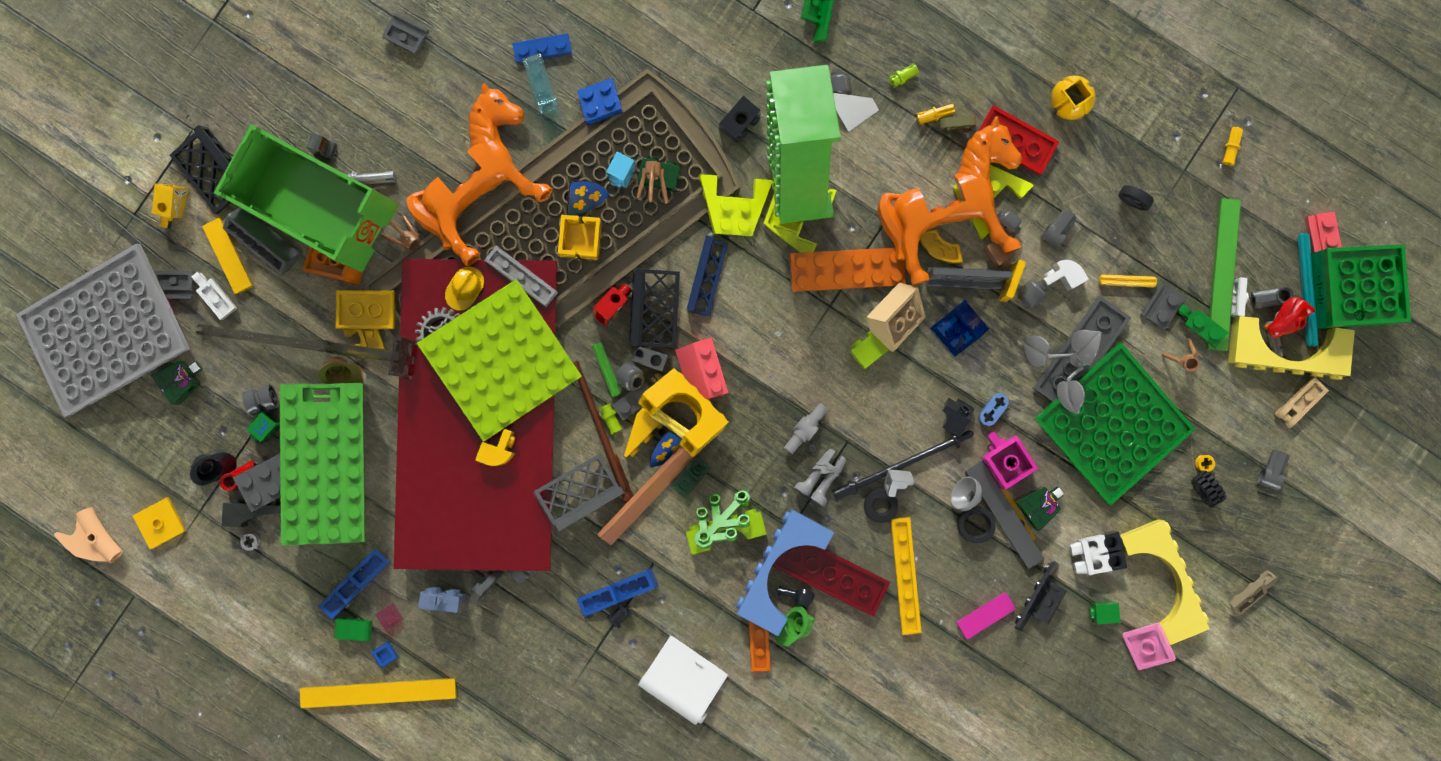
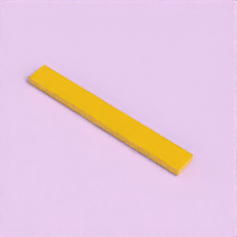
M456 678L300 688L301 708L457 698Z

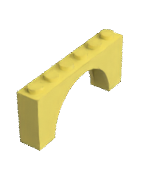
M1234 317L1232 320L1228 363L1235 364L1237 368H1247L1248 365L1254 366V370L1273 368V372L1285 373V370H1289L1294 375H1304L1305 372L1311 373V377L1322 378L1323 375H1329L1330 379L1342 380V377L1350 376L1355 330L1328 329L1322 346L1314 355L1303 361H1290L1279 357L1267 347L1260 333L1259 318Z
M1157 519L1121 534L1123 546L1121 550L1124 551V555L1128 556L1137 553L1152 554L1161 559L1171 570L1176 583V599L1172 610L1160 624L1169 644L1172 645L1209 630L1210 628L1207 624L1209 619L1206 613L1202 612L1200 607L1202 604L1201 600L1192 588L1194 583L1191 577L1187 576L1185 571L1186 564L1179 557L1177 552L1179 547L1176 541L1172 540L1169 524L1164 520Z

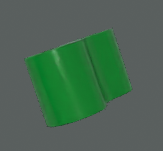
M335 618V639L371 640L372 620Z

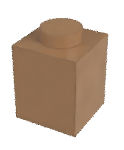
M992 242L983 249L995 268L999 265L1002 268L1012 262L1011 258L1015 256L1014 252L1003 254L1001 245Z

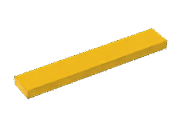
M910 517L894 518L890 522L901 634H919L922 632Z

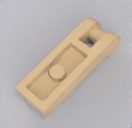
M1312 377L1283 407L1275 412V415L1279 419L1282 418L1285 421L1284 424L1291 428L1329 390L1316 377ZM1290 410L1295 413L1292 417L1288 414Z

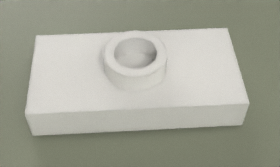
M1240 277L1234 280L1231 318L1245 316V305L1248 302V293H1246L1247 278Z

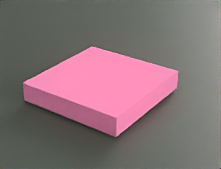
M1160 622L1122 634L1138 671L1172 662L1176 659Z

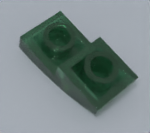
M696 455L670 487L685 499L711 467Z

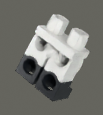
M1114 530L1096 536L1077 539L1078 542L1069 545L1072 556L1081 554L1082 561L1073 563L1074 572L1077 574L1093 575L1127 569L1124 551L1119 550L1123 549L1119 531Z

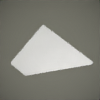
M833 93L836 111L848 131L854 129L879 110L873 98Z

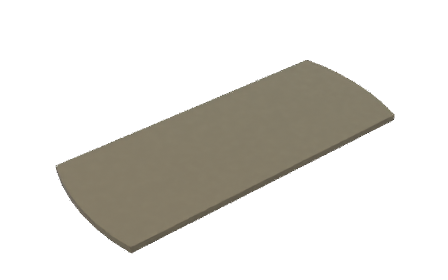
M649 69L643 71L617 91L623 113L587 125L583 117L517 168L531 182L548 184L553 189L552 194L545 201L538 202L532 195H522L511 181L504 180L495 188L477 198L458 216L456 224L458 234L467 247L479 251L480 257L478 260H485L493 248L498 246L515 260L557 261L556 329L708 213L706 200L703 196V188L699 181L700 174L717 176V196L730 197L740 189L728 159L702 119L678 93ZM616 152L633 159L637 169L627 188L622 186L617 188L610 184L611 181L606 173ZM655 157L659 159V162L666 163V161L676 162L677 166H680L681 171L676 193L667 191L668 204L664 202L662 189L653 188L652 202H649V186H644L641 197L637 198L640 185L637 179L642 158ZM571 181L595 182L604 187L610 194L594 209L586 213L572 215L579 216L582 224H584L582 221L583 217L601 219L599 260L582 259L579 254L578 258L560 257L558 254L561 215H567L569 185ZM433 233L424 238L415 249L407 251L363 285L365 290L395 291V329H385V331L399 351L402 259H461L453 252L452 247L449 250H445L440 238Z

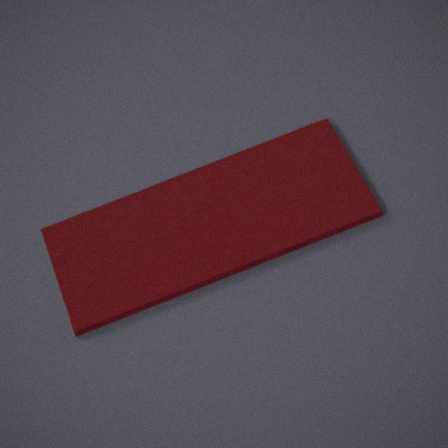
M402 259L393 569L551 571L552 525L533 492L553 481L554 395L504 428L514 432L513 436L515 437L512 448L509 447L507 450L515 453L509 462L500 466H490L478 462L475 459L483 442L418 347V341H416V338L421 336V334L415 333V330H421L417 323H424L421 316L428 318V311H431L434 315L435 308H438L441 313L444 307L447 309V313L452 309L454 310V315L457 313L461 315L512 282L484 260H477L474 264L465 266L461 259ZM516 260L557 291L556 260ZM474 267L484 277V286L468 309L459 311L452 309L445 299L447 286L460 269ZM527 294L556 337L557 295L546 308ZM445 319L436 320L431 326L438 327ZM504 429L484 442L498 446ZM543 490L539 493L543 500L551 501L552 491Z

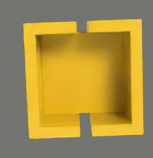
M561 215L558 245L559 256L578 258L579 254L582 259L599 260L601 219L583 217L582 221L584 224H582L579 216Z

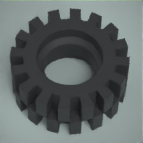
M1205 470L1191 479V484L1194 486L1193 489L1197 491V495L1201 497L1200 499L1210 508H1214L1227 499L1222 485H1219V481L1215 480V477L1210 472Z

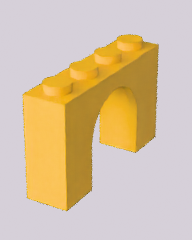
M675 368L645 391L638 402L651 416L670 402H682L694 411L697 425L687 432L679 443L692 457L718 436L729 423L725 416L719 413L712 406L711 402L705 399L698 392L697 388L692 386L683 374Z

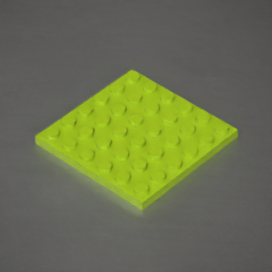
M517 279L417 342V345L483 442L582 377Z

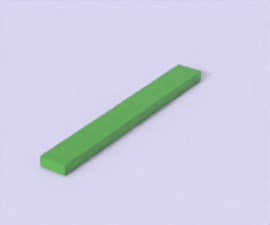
M1221 198L1219 199L1209 318L1229 332L1241 200ZM1229 333L1216 348L1207 342L1206 349L1228 351Z

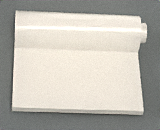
M670 636L639 681L638 686L696 725L698 722L701 724L707 716L705 711L728 674L673 636Z

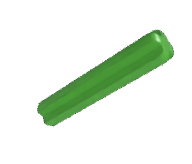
M596 343L592 345L610 394L612 397L619 396L621 390L602 343Z

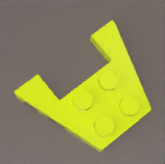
M990 165V181L993 187L994 198L1007 186L1021 199L1034 186L1021 178ZM956 184L953 190L960 202H963ZM970 219L978 232L979 238L983 240L989 233L986 223L981 219Z
M700 174L699 181L703 188V196L708 207L707 211L713 234L752 236L772 185V180L754 179L753 199L716 195V175Z
M828 190V193H830L831 202H833L837 190ZM773 196L764 225L799 253L814 252L817 243L799 237L804 221L780 224L779 217L775 216V199Z

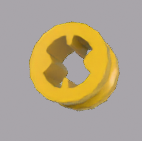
M1200 455L1195 460V466L1201 472L1205 470L1210 472L1215 467V460L1210 455ZM1204 458H1206L1205 461H1209V465H1206V469H1204L1205 466H1201V462H1204Z

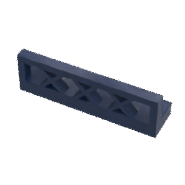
M706 235L686 309L688 312L709 317L728 243L714 240V237ZM712 244L723 246L722 254L714 257L711 252ZM714 261L718 267L717 272L709 275L706 267ZM710 280L713 288L710 292L704 294L701 288L702 283ZM703 298L708 303L706 312L695 309L697 302Z

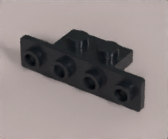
M1052 560L1051 564L1048 563L1045 566L1042 580L1037 581L1034 586L1035 592L1033 596L1028 597L1024 604V607H1026L1024 612L1017 616L1015 628L1019 631H1023L1031 615L1049 624L1067 591L1050 582L1059 566L1057 562Z

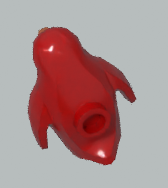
M1292 297L1283 303L1279 312L1275 315L1273 323L1264 325V328L1273 338L1295 333L1297 330L1305 327L1306 318L1314 313L1315 309L1304 299Z

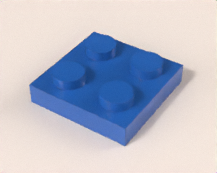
M613 78L577 90L587 125L623 113Z

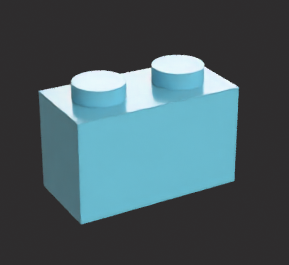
M616 152L606 173L611 181L610 184L617 188H621V186L627 188L637 168L633 159Z

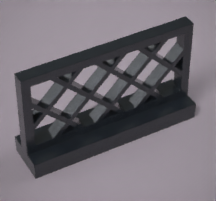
M198 125L193 129L194 133L170 154V157L214 214H219L231 202L222 198L221 204L218 207L213 203L214 195H216L214 194L215 181L220 182L219 179H215L216 168H221L225 173L232 157L208 127ZM198 138L201 142L200 150H193V142ZM182 151H187V163L181 162L177 157ZM192 152L200 153L199 164L191 163ZM205 153L212 156V165L204 164ZM191 165L199 166L198 177L191 175ZM204 167H211V179L203 178ZM203 180L210 181L209 192H205L202 189Z
M633 269L629 345L676 348L679 271ZM645 273L653 274L658 281L650 287L645 282ZM667 275H675V284L668 288L662 279ZM659 282L667 289L660 297L652 290ZM649 291L657 298L650 306L644 301V295ZM668 292L674 297V303L669 307L661 300ZM658 301L666 308L659 316L651 309ZM648 310L656 317L649 325L643 320V315ZM667 311L673 316V321L668 326L660 319ZM657 320L665 328L658 335L650 328ZM647 329L655 337L649 343L642 342V334ZM666 330L672 336L671 344L663 343L659 338Z

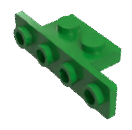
M804 0L800 19L816 24L813 43L817 44L826 40L829 33V21L832 17V6L835 0Z

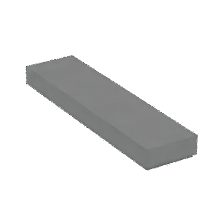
M495 246L484 260L510 281L517 279L524 291L546 308L558 293L498 246Z

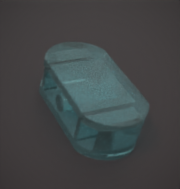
M541 53L523 58L525 70L540 113L559 108Z

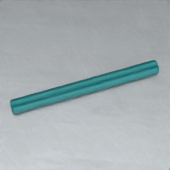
M1303 233L1298 235L1302 297L1315 309V312L1306 318L1307 322L1305 325L1306 345L1312 347L1318 346L1319 340L1310 235Z

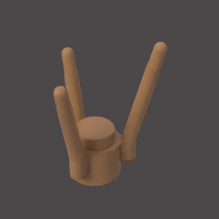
M647 161L645 168H642L637 198L641 197L647 176V179H649L648 201L652 202L654 180L658 179L659 176L664 202L668 204L664 169H661L660 162Z
M403 216L402 218L410 231H403L391 220L389 224L401 234V242L384 233H381V236L401 246L405 251L415 249L420 243V235L415 231L407 217Z
M1188 338V344L1192 354H1186L1179 359L1167 353H1162V356L1177 362L1187 372L1195 374L1200 366L1197 358L1199 354L1196 352L1191 338Z

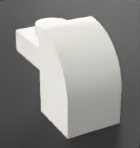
M1061 260L1052 265L1054 269L1043 274L1045 278L1040 282L1046 287L1061 279L1065 288L1069 291L1089 279L1078 263L1071 260Z

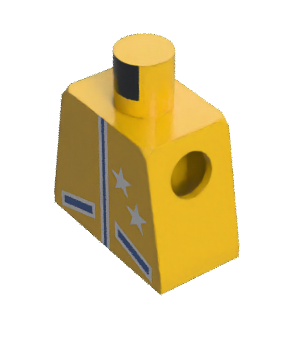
M155 183L152 214L161 216L159 227L171 229L173 218H182L189 188Z

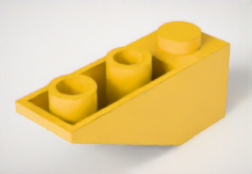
M644 408L636 415L624 454L626 458L629 455L633 457L640 450L638 446L642 442L646 444L654 436L652 432L656 428L660 430L664 426L652 418Z

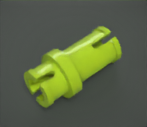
M912 63L905 69L894 72V75L889 77V82L893 88H896L898 85L902 86L907 80L918 75L919 70Z
M611 404L600 407L601 417L605 419L610 433L613 434L622 430L615 416L616 411L612 409Z

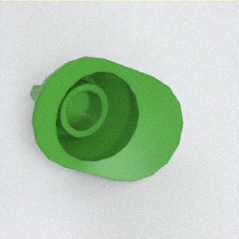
M796 606L785 614L787 621L779 636L774 634V637L778 644L788 646L799 638L808 636L812 631L815 619L807 614L803 607Z

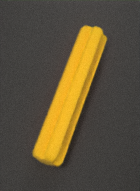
M1101 275L1099 277V285L1153 288L1157 285V278L1148 276Z

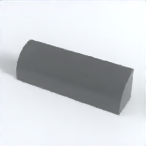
M238 208L226 216L223 229L280 275L286 273L299 259L301 253L255 215L242 208Z

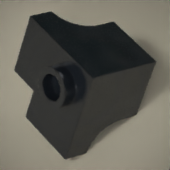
M948 398L942 410L946 415L942 428L960 437L972 420L974 408L960 399L954 401Z

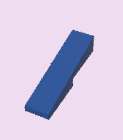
M652 568L581 596L577 600L583 616H587L655 589L659 585Z

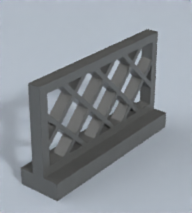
M927 267L930 280L926 281V287L1003 290L1004 282L1012 278V272L989 269Z
M600 454L533 492L550 521L554 533L561 531L624 493L622 487H619ZM596 460L601 466L600 473L590 471L592 462ZM576 471L586 473L583 483L573 480ZM589 474L599 476L596 486L586 484ZM601 478L608 479L612 487L609 489L600 488ZM559 481L569 482L567 492L557 490ZM572 483L582 486L580 496L570 493ZM585 487L595 489L592 499L583 497ZM543 490L552 491L551 501L543 500L539 493ZM556 493L566 495L564 506L553 503ZM569 496L579 499L578 506L575 509L567 507ZM552 506L562 508L561 517L556 520L551 514Z

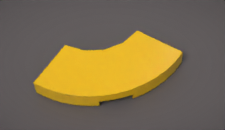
M937 229L927 231L920 238L919 241L922 247L936 260L948 264L963 263L959 244H951L944 241L939 236Z

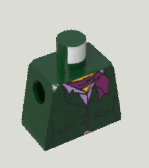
M177 361L150 376L171 405H180L200 385V381L195 375L201 372L203 368L197 361H194L189 366L186 362Z
M1041 486L1013 501L1032 527L1040 531L1061 510L1056 501L1063 497L1064 494L1058 486L1051 491Z

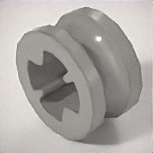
M253 532L243 535L240 541L242 548L248 551L258 548L261 542L259 535ZM249 536H250V539H252V538L254 539V542L252 543V547H250L251 544L248 545L247 542H246V541L249 540Z

